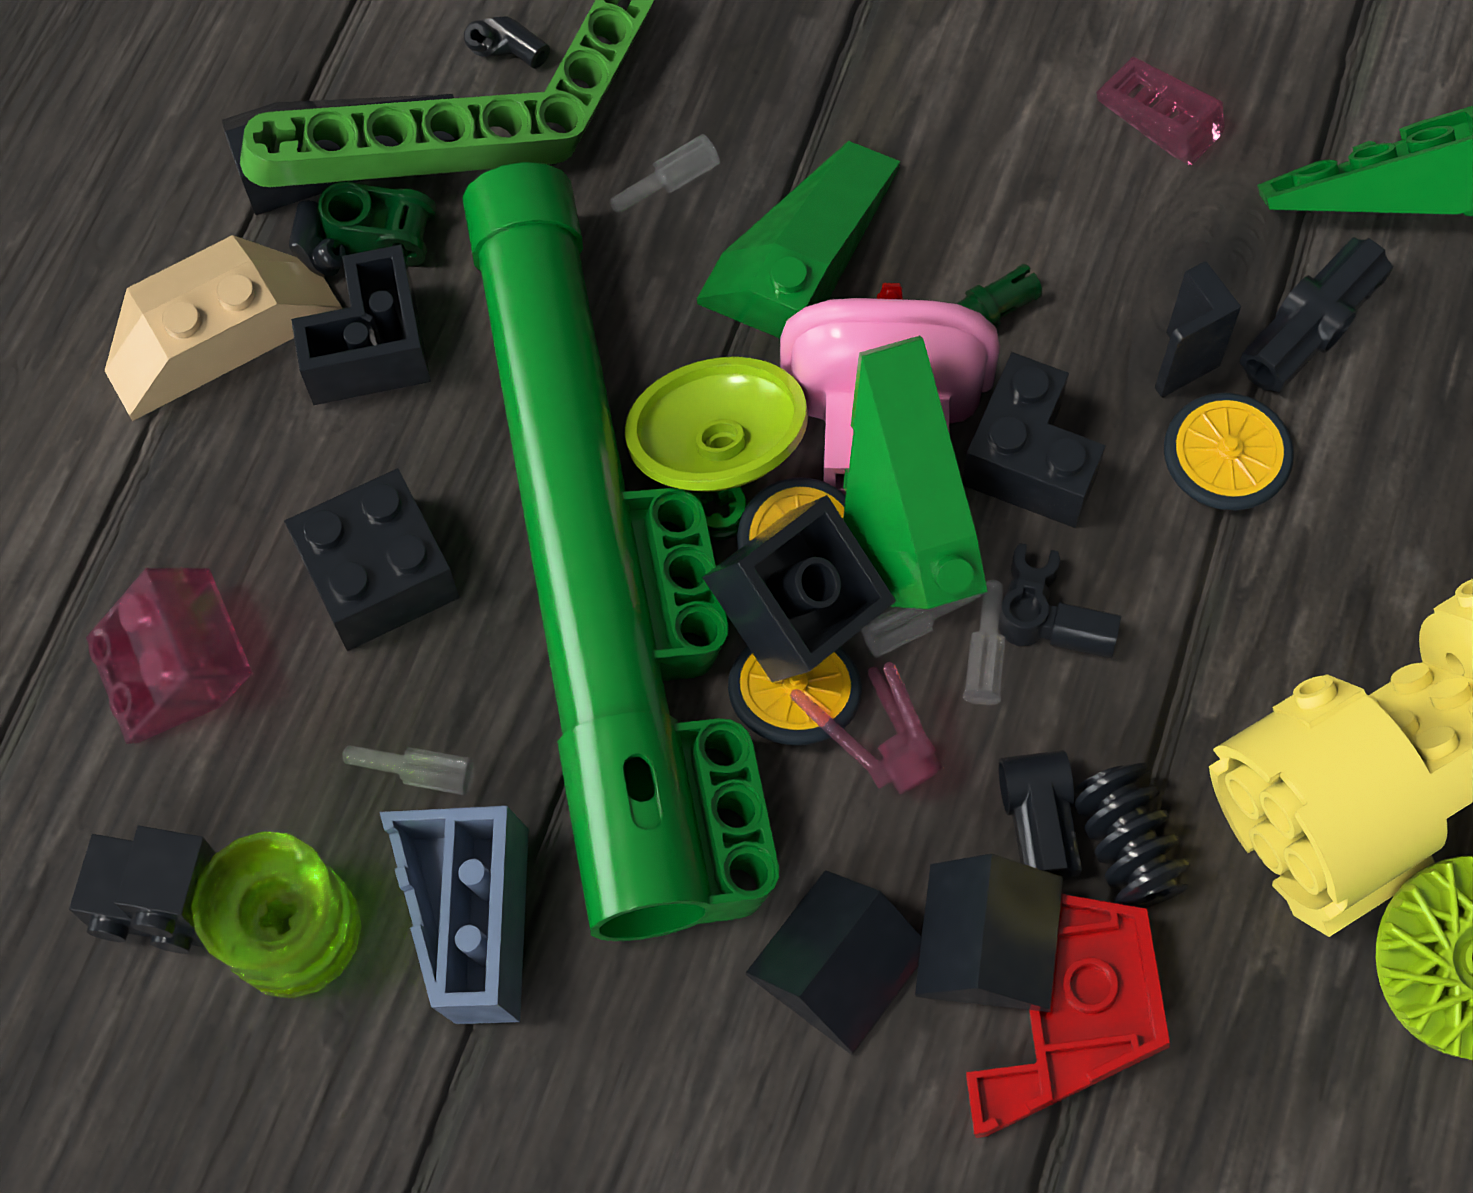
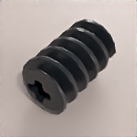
M1146 763L1109 768L1084 780L1074 790L1077 794H1080L1074 803L1079 815L1091 817L1084 827L1088 837L1093 840H1102L1094 851L1098 861L1104 864H1113L1104 875L1108 885L1114 888H1124L1118 893L1115 902L1140 908L1154 906L1184 892L1188 888V884H1178L1176 878L1190 867L1188 858L1168 860L1165 855L1180 842L1178 835L1157 836L1155 829L1170 818L1167 810L1146 811L1145 805L1159 795L1156 786L1137 788L1135 782L1149 771Z

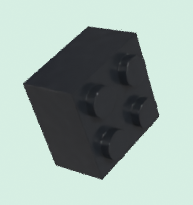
M399 468L284 520L347 651L460 598L450 568Z
M828 495L789 511L702 577L771 682L811 671L896 602Z

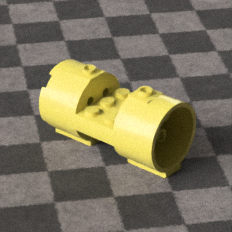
M1473 579L1461 584L1455 591L1456 595L1433 608L1435 613L1424 620L1419 634L1421 663L1410 664L1398 669L1391 676V682L1370 695H1367L1363 688L1328 674L1305 680L1294 689L1292 696L1272 707L1274 712L1213 749L1220 760L1209 766L1212 785L1221 809L1237 839L1247 853L1255 850L1263 863L1271 871L1280 875V877L1273 881L1272 886L1287 900L1293 916L1328 937L1393 897L1409 878L1423 868L1435 863L1432 854L1439 851L1447 839L1446 819L1473 802Z

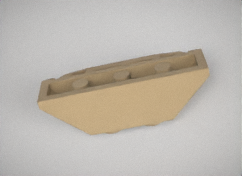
M231 235L126 289L105 373L132 421L293 339L291 319L339 310L342 307L324 277L311 272L297 257Z

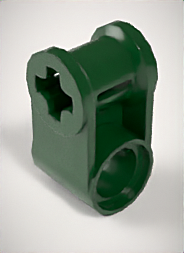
M338 182L330 185L323 191L319 199V212L326 238L334 239L332 247L336 248L342 244L347 255L402 245L408 266L420 265L425 261L427 247L423 240L427 223L434 220L437 209L434 200L428 195L412 189H389L360 185L353 182ZM348 217H356L355 220L349 222H341L342 219Z

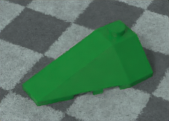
M1473 106L1400 128L1401 140L1397 142L1376 144V142L1367 141L1352 147L1353 152L1348 156L1349 161L1339 165L1335 160H1320L1257 185L1259 195L1269 210L1419 214L1463 213L1465 216H1473Z
M847 141L721 254L697 297V304L780 339L785 324L790 317L804 307L829 300L900 168V161Z
M919 335L859 352L850 425L853 429L849 468H845L843 485L846 491L843 514L844 522L895 598L896 602L890 607L931 609L988 592L975 527L924 339Z

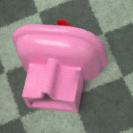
M883 283L876 299L848 298L827 300L804 307L787 320L780 337V368L788 372L800 384L805 395L808 416L823 419L826 423L823 482L834 486L846 495L843 485L845 468H849L853 429L850 425L859 352L920 335L924 339L948 431L950 423L962 422L974 414L980 404L982 392H987L993 387L1000 350L996 327L981 313L953 303L931 300H903L900 283Z

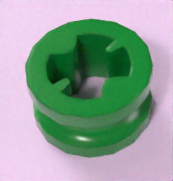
M735 487L709 492L694 491L693 495L701 502L704 509L710 539L715 541L727 540L738 534L739 522L746 508L745 495L741 488ZM714 500L716 504L723 506L730 502V516L723 518L720 514L715 513L708 517V503Z

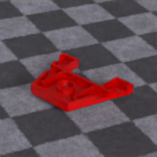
M1062 894L1051 1012L1029 1010L1037 1061L1034 1064L966 1072L973 1129L976 1138L987 1137L1170 1047L1147 909Z

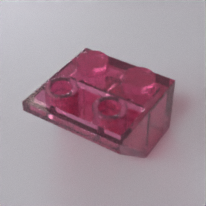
M146 568L86 637L90 657L97 666L109 697L111 712L117 718L126 744L139 743L220 708L253 674L210 568Z

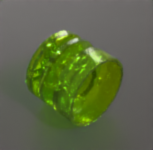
M263 831L234 840L216 853L197 880L191 904L195 932L209 954L230 968L244 982L265 995L295 998L317 992L341 975L357 949L361 920L356 898L339 875L327 865L313 847L291 834ZM290 915H293L291 918H289V926L291 929L286 933L281 934L286 929L284 919Z

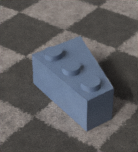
M508 806L379 812L384 831L389 834L397 864L395 873L399 888L404 891L413 924L410 929L431 1007L455 1024L520 1022L529 828Z

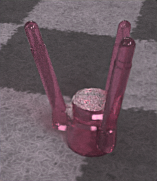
M887 662L883 667L889 685H887L877 667H871L868 670V676L876 689V693L898 733L878 747L883 756L881 761L873 757L801 690L794 689L791 691V699L869 772L879 789L892 782L899 794L903 795L943 769V766L934 754L936 749L923 730L894 663Z

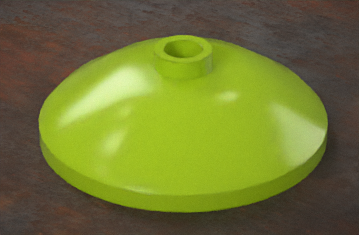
M713 358L676 369L649 386L638 397L628 414L625 425V438L632 460L651 479L670 487L688 491H720L739 487L757 480L787 459L797 448L805 434L808 423V409L800 384L782 368L753 358Z

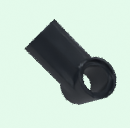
M1065 750L1000 758L998 774L1001 797L1007 816L1012 815L1020 862L1061 876L1063 880L1080 876L1082 867L1070 809L1074 804V786L1071 766Z

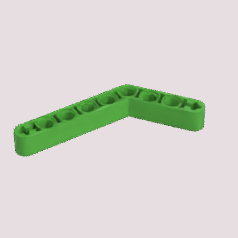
M595 0L545 92L274 111L258 114L248 121L244 129L240 157L242 171L251 182L259 186L281 187L486 170L521 162L543 164L564 162L575 151L642 28L654 0H630L631 2L626 11L622 7L617 6L621 0ZM596 36L607 38L612 44L603 43ZM571 79L582 80L590 88L579 87ZM546 123H557L567 133H558L552 130ZM490 127H501L507 130L512 137L498 136ZM444 131L451 134L456 141H442L433 132ZM380 135L389 136L399 145L393 147L385 146L379 143L375 137ZM330 140L341 149L327 151L320 148L315 142ZM298 143L301 145L300 152L297 151ZM267 147H270L271 153H268Z

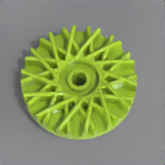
M1458 856L1441 860L1423 868L1409 878L1395 893L1384 912L1379 926L1376 941V967L1380 986L1388 1005L1397 1019L1412 1035L1439 1052L1473 1060V856Z

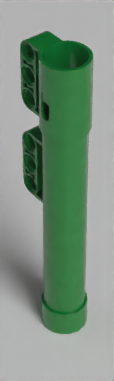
M521 162L502 165L481 174L471 182L462 198L474 266L482 273L562 729V736L557 743L590 933L592 937L607 941L642 940L688 929L696 924L741 919L752 915L761 907L775 888L779 878V865L753 742L749 732L741 724L731 719L718 718L678 723L675 718L669 715L663 681L695 678L704 675L712 668L728 635L726 612L702 578L716 567L705 512L701 502L692 493L683 489L666 488L626 492L580 260V253L583 250L582 234L571 180L562 170L543 163ZM660 522H671L677 525L682 532H671L665 529ZM671 577L685 578L694 588L685 589L677 586ZM694 633L705 641L706 646H694L688 643L682 634ZM717 749L724 752L729 758L731 765L719 766L713 763L707 757L705 750ZM722 808L736 812L741 817L744 827L734 828L726 825L719 818L717 810ZM742 870L748 873L754 879L756 890L745 891L737 887L732 882L729 871Z

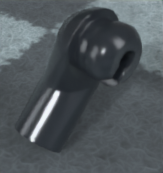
M508 16L475 20L464 31L465 44L478 56L492 57L515 54L533 69H536L544 64L550 53V46Z
M310 200L301 201L296 208L289 239L290 251L316 275L322 277L334 276L338 273L340 267L344 265L342 256L347 255L346 250L342 244L336 248L332 247L334 245L333 238L323 239L321 237L323 224L319 212V203Z

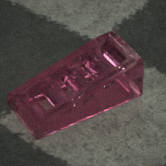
M1132 57L1097 91L1099 102L1166 152L1188 165L1194 164L1222 135L1225 128L1222 101L1135 57ZM1139 83L1145 86L1134 98L1127 96ZM1158 96L1161 98L1152 108L1148 107ZM1175 110L1179 111L1173 119L1169 118Z

